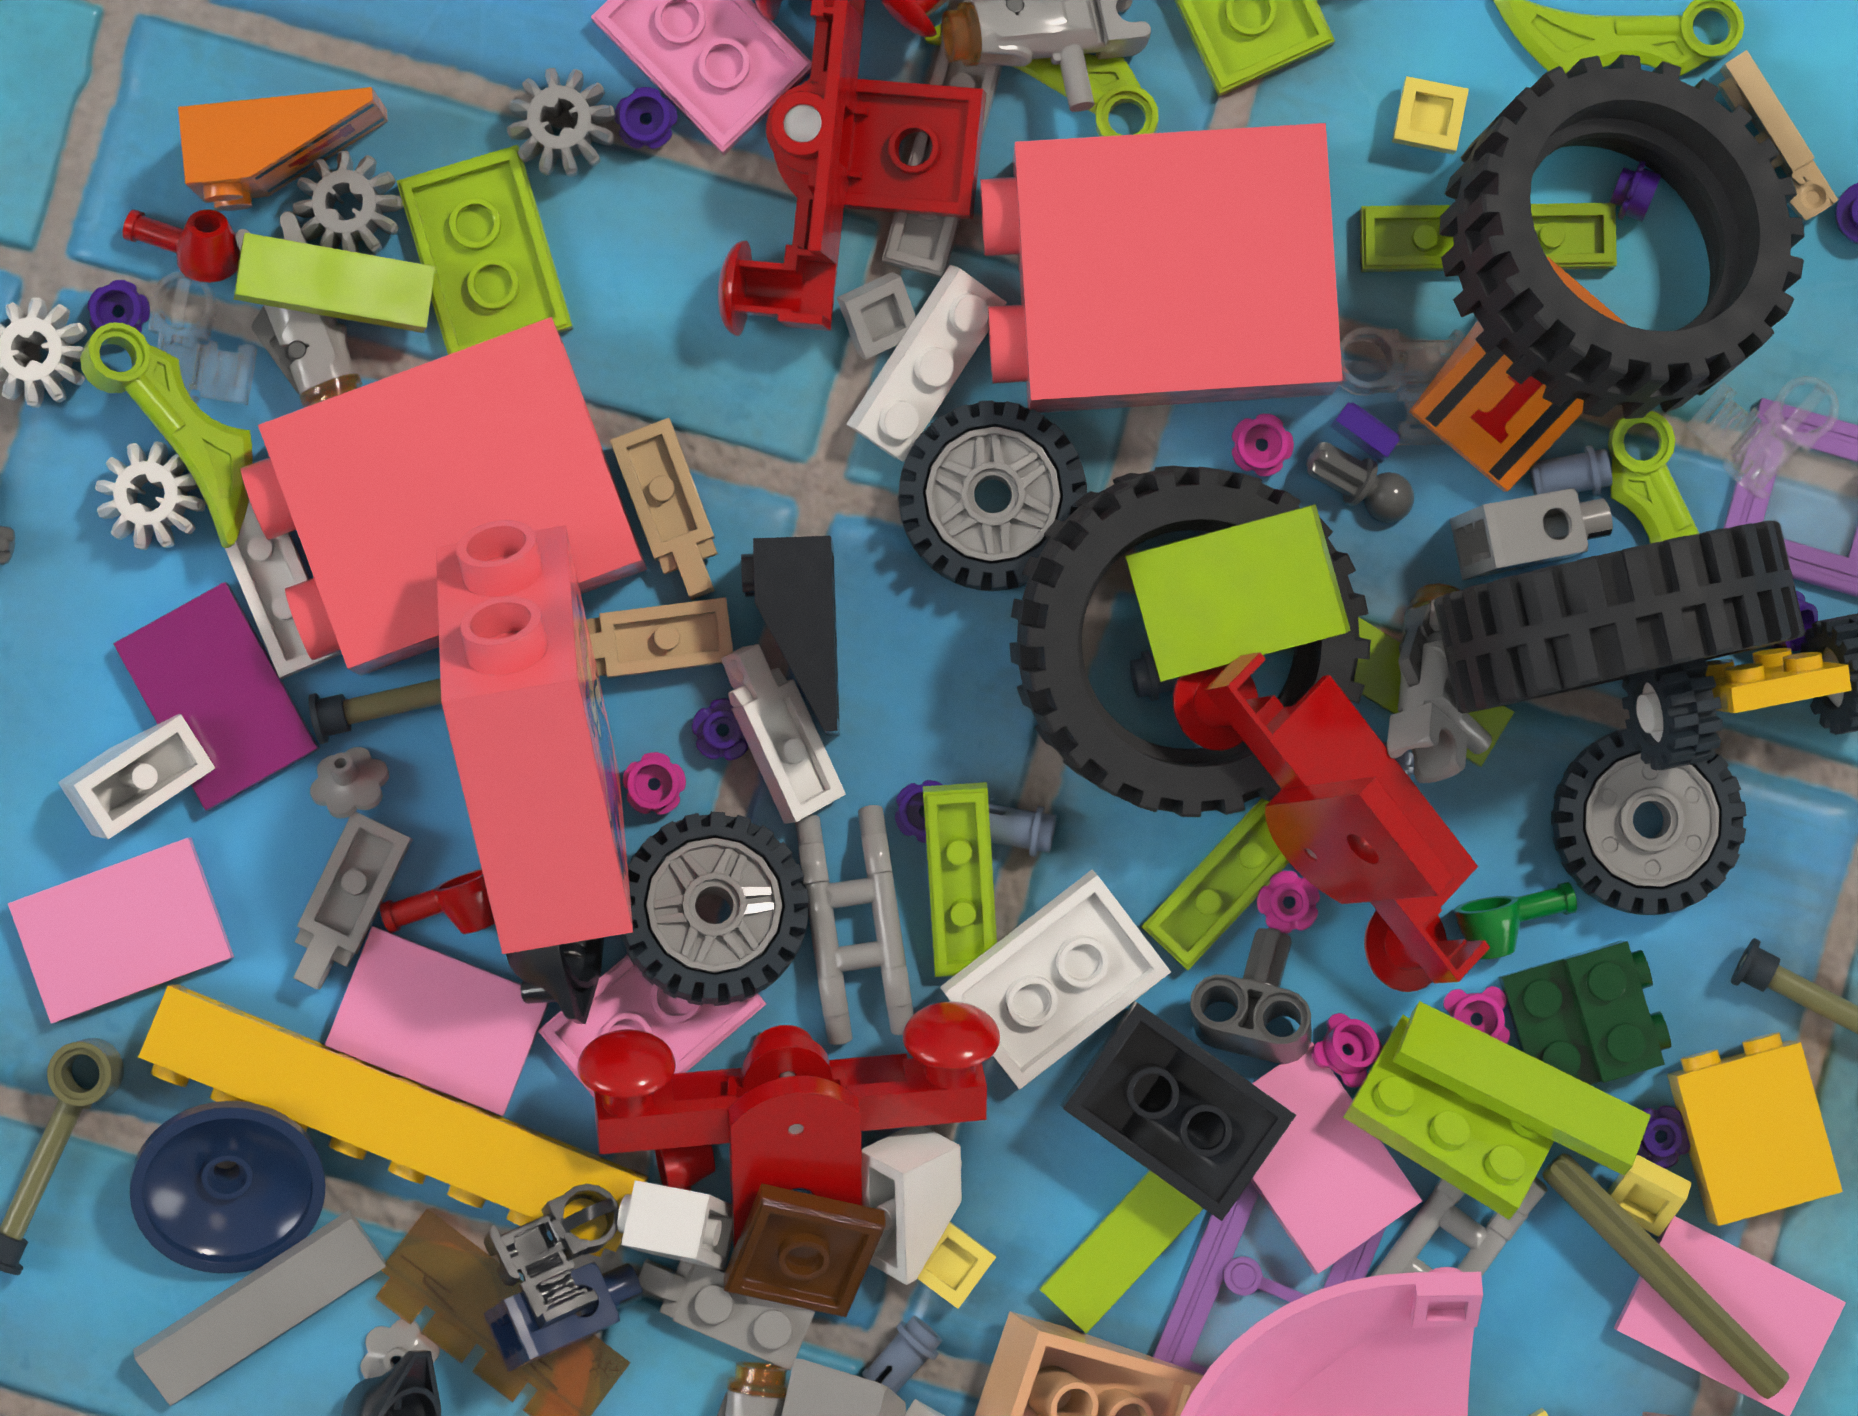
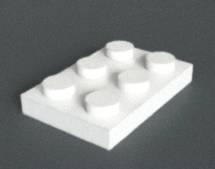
M1092 869L940 988L950 1001L974 1005L994 1019L999 1028L1000 1043L993 1056L1020 1090L1165 978L1171 971Z

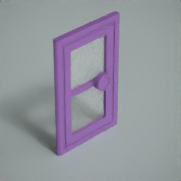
M1761 398L1723 529L1762 521H1778L1781 525L1793 579L1854 597H1858V425Z
M1250 1181L1223 1221L1211 1214L1152 1357L1204 1375L1232 1342L1258 1321L1282 1306L1314 1291L1346 1281L1365 1278L1386 1227L1315 1275Z

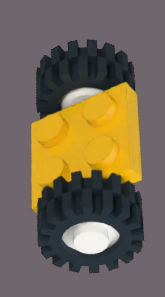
M1858 613L1812 623V628H1808L1804 634L1807 642L1801 643V651L1798 654H1792L1790 648L1762 650L1753 653L1754 663L1735 666L1733 659L1705 661L1702 658L1629 674V677L1623 678L1622 688L1628 693V697L1622 698L1623 709L1629 710L1630 719H1626L1625 723L1627 731H1634L1635 736L1631 742L1635 750L1642 749L1641 760L1645 764H1650L1653 770H1666L1706 762L1716 755L1714 749L1719 748L1721 739L1716 731L1723 730V719L1716 716V711L1739 713L1813 698L1810 708L1814 715L1821 714L1819 723L1824 729L1830 728V733L1835 735L1858 731Z

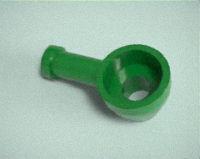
M1570 882L1558 884L1557 888L1519 897L1493 896L1472 900L1455 908V915L1459 930L1466 941L1485 940L1490 946L1480 959H1494L1515 952L1520 922L1562 912L1565 915L1576 913L1577 900Z

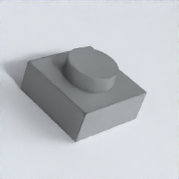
M894 272L836 297L856 352L864 359H868L898 345L916 318L902 277Z

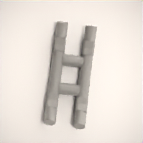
M869 805L858 810L867 878L829 883L820 817L810 814L795 822L800 865L804 875L803 884H805L808 890V917L827 1040L828 1043L833 1045L845 1044L853 1038L843 972L881 966L892 1034L903 1035L905 1025L914 1015L883 808L879 805ZM871 903L877 941L839 947L833 909Z
M1535 1177L1523 1202L1512 1218L1508 1220L1495 1212L1485 1228L1454 1206L1459 1202L1464 1192L1441 1178L1431 1195L1371 1276L1429 1272L1433 1270L1418 1259L1417 1256L1439 1226L1470 1248L1457 1269L1462 1272H1481V1276H1483L1507 1241H1510L1527 1219L1531 1210L1548 1191L1546 1185L1539 1178Z

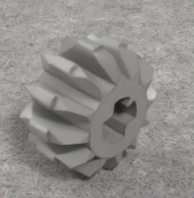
M548 68L545 71L548 88L541 91L536 82L530 78L522 83L526 93L532 99L531 103L519 99L510 101V111L526 120L511 124L507 127V131L511 139H528L521 145L518 151L519 157L524 162L533 160L542 153L539 161V170L542 174L549 176L553 172L559 158L563 161V167L567 176L573 177L578 172L574 157L582 154L590 165L596 166L600 163L599 155L590 144L593 141L602 145H612L614 140L613 133L597 125L613 120L616 115L611 105L595 106L605 94V90L600 83L592 84L581 92L584 80L582 71L573 69L568 76L566 85L562 86L556 69ZM563 109H568L576 126L574 129L564 127L560 135L555 136L547 119L549 116L559 118Z
M340 151L338 153L337 171L332 172L323 159L319 158L314 162L315 170L322 177L318 184L303 177L297 182L299 189L305 194L312 196V199L298 201L293 204V212L296 216L304 218L313 217L301 228L304 238L309 241L323 235L320 246L337 249L342 241L343 250L359 253L358 241L364 240L366 246L374 254L382 250L381 243L373 233L379 228L387 234L395 235L399 229L398 225L392 219L384 216L383 213L396 212L403 208V201L399 196L392 194L383 195L395 184L396 180L393 175L387 171L373 177L377 162L369 155L360 160L355 171L351 155L348 151ZM351 192L358 202L363 203L360 211L355 208L352 209L356 215L354 218L345 220L333 208L336 201L341 204L344 203L340 198L341 195Z

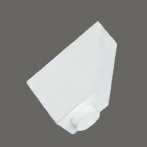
M178 714L109 748L59 781L58 784L91 835L110 839L214 770L215 766L183 716Z
M925 1126L906 1127L862 1149V1206L884 1210L886 1227L870 1264L906 1285L918 1278L962 1201V1161L959 1144Z
M635 1180L632 1195L626 1194L619 1208L617 1228L620 1233H624L621 1245L636 1251L725 1271L732 1242L731 1204L709 1194Z

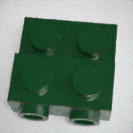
M1620 940L1499 976L1502 990L1507 997V1007L1522 1052L1589 1085L1598 1082L1605 1083L1665 1065L1661 1051L1671 1048L1669 1031L1660 1011L1649 1013L1642 989L1653 986L1650 968L1643 951L1631 952L1628 941Z

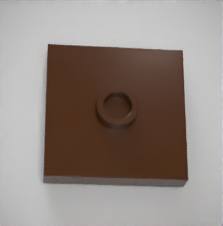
M761 1183L724 1273V1291L847 1317L886 1227L885 1211Z

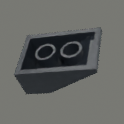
M832 537L753 538V554H741L742 591L745 593V597H755V604L827 736L840 735L835 569Z
M1136 1001L1130 1004L1060 1104L1069 1114L1221 1221H1223L1296 1117V1114Z

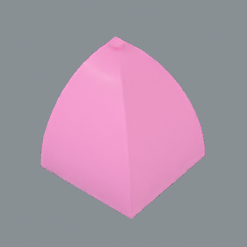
M1440 1267L1429 1272L1377 1275L1339 1283L1314 1291L1290 1302L1258 1321L1230 1344L1209 1367L1197 1384L1180 1416H1468L1474 1327L1478 1326L1483 1299L1481 1272H1462L1453 1267Z

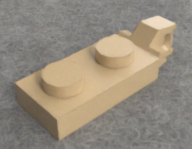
M1746 50L1725 63L1720 69L1725 80L1718 84L1719 90L1732 111L1740 104L1753 117L1751 121L1759 132L1754 137L1760 144L1770 138L1780 155L1771 164L1774 169L1781 166L1786 176L1792 178L1797 196L1787 204L1799 218L1803 219V222L1829 208L1838 201V198L1814 162V155L1749 52Z
M670 418L611 439L610 443L655 561L659 560L663 573L667 574L679 569L691 600L714 592L715 589L704 559L718 554L713 542L715 536Z
M726 597L599 613L600 617L586 619L598 676L607 675L608 678L723 664L721 658L733 652Z

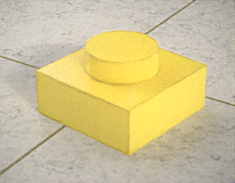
M1406 76L1392 142L1454 155L1457 151L1469 89Z
M1637 1155L1632 1168L1625 1176L1619 1174L1607 1193L1643 1229L1659 1237L1687 1200L1692 1182Z
M949 1222L917 1279L959 1309L995 1260L996 1255L952 1222Z

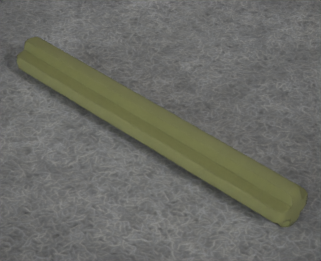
M1562 1153L1546 1167L1542 1174L1544 1180L1760 1396L1770 1399L1786 1385L1789 1380L1788 1373L1570 1155Z

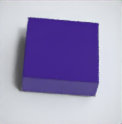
M1348 402L1330 425L1331 428L1380 463L1390 455L1400 441L1397 433L1354 402Z

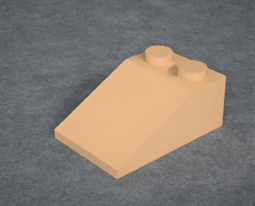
M1010 1311L974 1416H1180L1191 1393L1204 1375L1065 1326Z

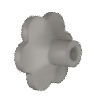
M353 747L345 753H337L321 760L317 766L318 778L310 787V795L317 805L327 806L333 817L339 819L347 818L354 814L357 809L370 810L380 803L383 797L380 787L388 781L389 770L385 762L372 759L367 749Z
M401 1318L391 1327H375L366 1337L365 1343L368 1353L361 1361V1373L365 1379L382 1376L395 1366L393 1356L397 1355L402 1358L411 1350L431 1351L434 1363L440 1354L439 1344L434 1337L422 1334L419 1324L410 1318Z

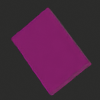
M227 582L219 584L113 643L157 724L181 714L215 766L214 770L191 784L205 811H210L320 749Z

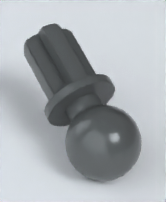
M1320 442L1307 459L1306 466L1308 467L1307 472L1309 476L1342 493L1343 501L1350 506H1355L1364 500L1367 512L1380 522L1393 523L1400 521L1409 514L1413 507L1414 491L1409 481L1405 477L1392 472L1377 475L1378 464L1371 458H1365L1361 461L1328 442Z

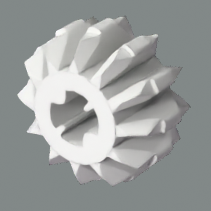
M41 298L31 299L27 317L17 304L12 302L6 305V314L11 324L6 327L0 323V381L6 379L3 385L2 396L14 401L25 390L27 405L39 408L43 402L44 390L46 388L48 394L56 402L60 403L66 400V392L60 382L66 378L73 384L80 386L85 381V377L80 372L71 368L73 362H81L80 357L83 347L72 345L87 334L85 326L81 323H73L66 326L70 310L61 304L54 307L47 315L45 301ZM30 342L41 345L43 349L49 352L42 364L35 360L31 361L30 357L23 354L25 347Z
M158 441L154 442L150 449L148 460L140 445L136 443L127 446V455L131 465L127 467L123 462L114 457H110L106 462L109 470L118 475L116 482L113 483L106 480H98L96 482L95 489L97 491L114 497V500L103 503L97 508L98 515L103 519L120 516L113 525L111 534L115 538L122 540L134 530V546L138 549H148L153 532H155L156 538L162 547H173L174 536L170 526L175 525L179 530L192 534L195 530L194 524L182 515L186 508L197 512L204 511L206 503L197 497L187 496L188 491L197 489L198 486L190 473L181 476L187 467L178 454L173 455L167 462L168 450L166 444ZM148 481L159 488H164V498L156 497V500L161 504L155 510L137 501L138 493L146 494L141 487Z

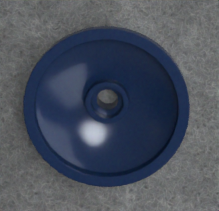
M219 1101L198 1105L165 1121L148 1137L134 1161L130 1177L131 1208L134 1219L144 1237L155 1249L170 1260L194 1270L210 1273H239L258 1269L305 1239L319 1219L326 1189L321 1156L316 1145L304 1129L286 1115L272 1108L243 1101ZM224 1161L237 1163L228 1169L217 1166L218 1163Z

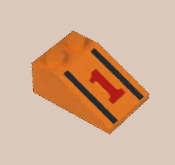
M372 87L178 107L185 184L205 203L214 202V210L236 211L251 208L252 198L269 197L315 168L314 162L319 158L326 161L388 122L387 109Z
M1546 257L1557 275L1577 297L1604 316L1627 325L1554 261ZM1477 321L1410 409L1409 413L1503 492H1507L1583 413L1584 400L1571 396L1561 406H1558L1543 399L1542 396L1547 386L1530 376L1522 384H1519L1506 373L1513 362L1497 346L1486 354L1475 340L1484 331L1479 321Z

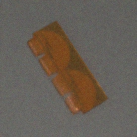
M428 1208L386 1261V1267L381 1270L390 1278L376 1295L375 1299L410 1325L426 1305L436 1313L424 1327L421 1334L461 1364L477 1344L480 1345L487 1352L472 1372L513 1403L527 1383L534 1386L538 1391L523 1409L529 1416H591L631 1363L596 1335H592L508 1372L483 1313L502 1300L520 1293L519 1284L524 1281L519 1279L514 1286L505 1285L497 1272L500 1263Z

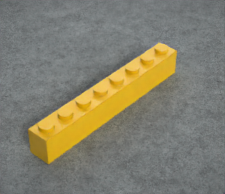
M179 984L167 986L138 1056L154 1064L150 1074L159 1079L181 1087H186L189 1079H193L212 1087L213 1090L209 1098L216 1102L243 1101L272 1108L295 1121L305 1132L310 1127L332 1136L328 1146L340 1153L364 1160L367 1151L391 1160L387 1170L399 1177L423 1184L428 1175L450 1184L447 1195L460 1202L481 1209L486 1200L510 1209L506 1219L519 1226L542 1217L541 1209L548 1201L562 1196L574 1186L582 1184L598 1185L611 1193L620 1208L626 1194L632 1195L635 1180L647 1182L649 1177L461 1099L327 1047L325 1044ZM583 1198L573 1200L564 1208V1219L596 1203ZM604 1214L592 1219L570 1232L584 1240L599 1239L607 1229L606 1216ZM617 1229L613 1238L603 1248L590 1254L601 1257L605 1248L616 1252L621 1246L624 1233H620Z

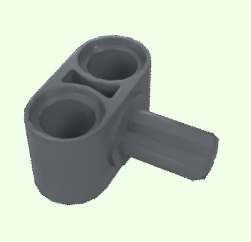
M1259 928L1254 934L1243 978L1215 974L1204 978L1195 986L1191 994L1190 1004L1192 1023L1197 1037L1204 1044L1232 1053L1285 1064L1297 1061L1307 1053L1312 1038L1309 1006L1299 994L1280 988L1292 944L1289 935L1281 933L1280 930L1275 928ZM1218 1001L1230 1003L1237 1009L1232 1018L1223 1022H1214L1203 1013L1209 1005ZM1280 1016L1290 1017L1300 1025L1295 1033L1287 1037H1277L1270 1034L1266 1026L1272 1019Z

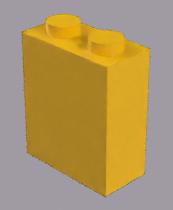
M1780 1032L1745 1040L1742 1042L1744 1053L1720 1059L1718 1049L1683 1057L1680 1059L1683 1069L1667 1074L1676 1109L1681 1112L1690 1143L1689 1156L1708 1222L1714 1225H1725L1843 1192L1801 1042L1791 1040L1782 1042Z

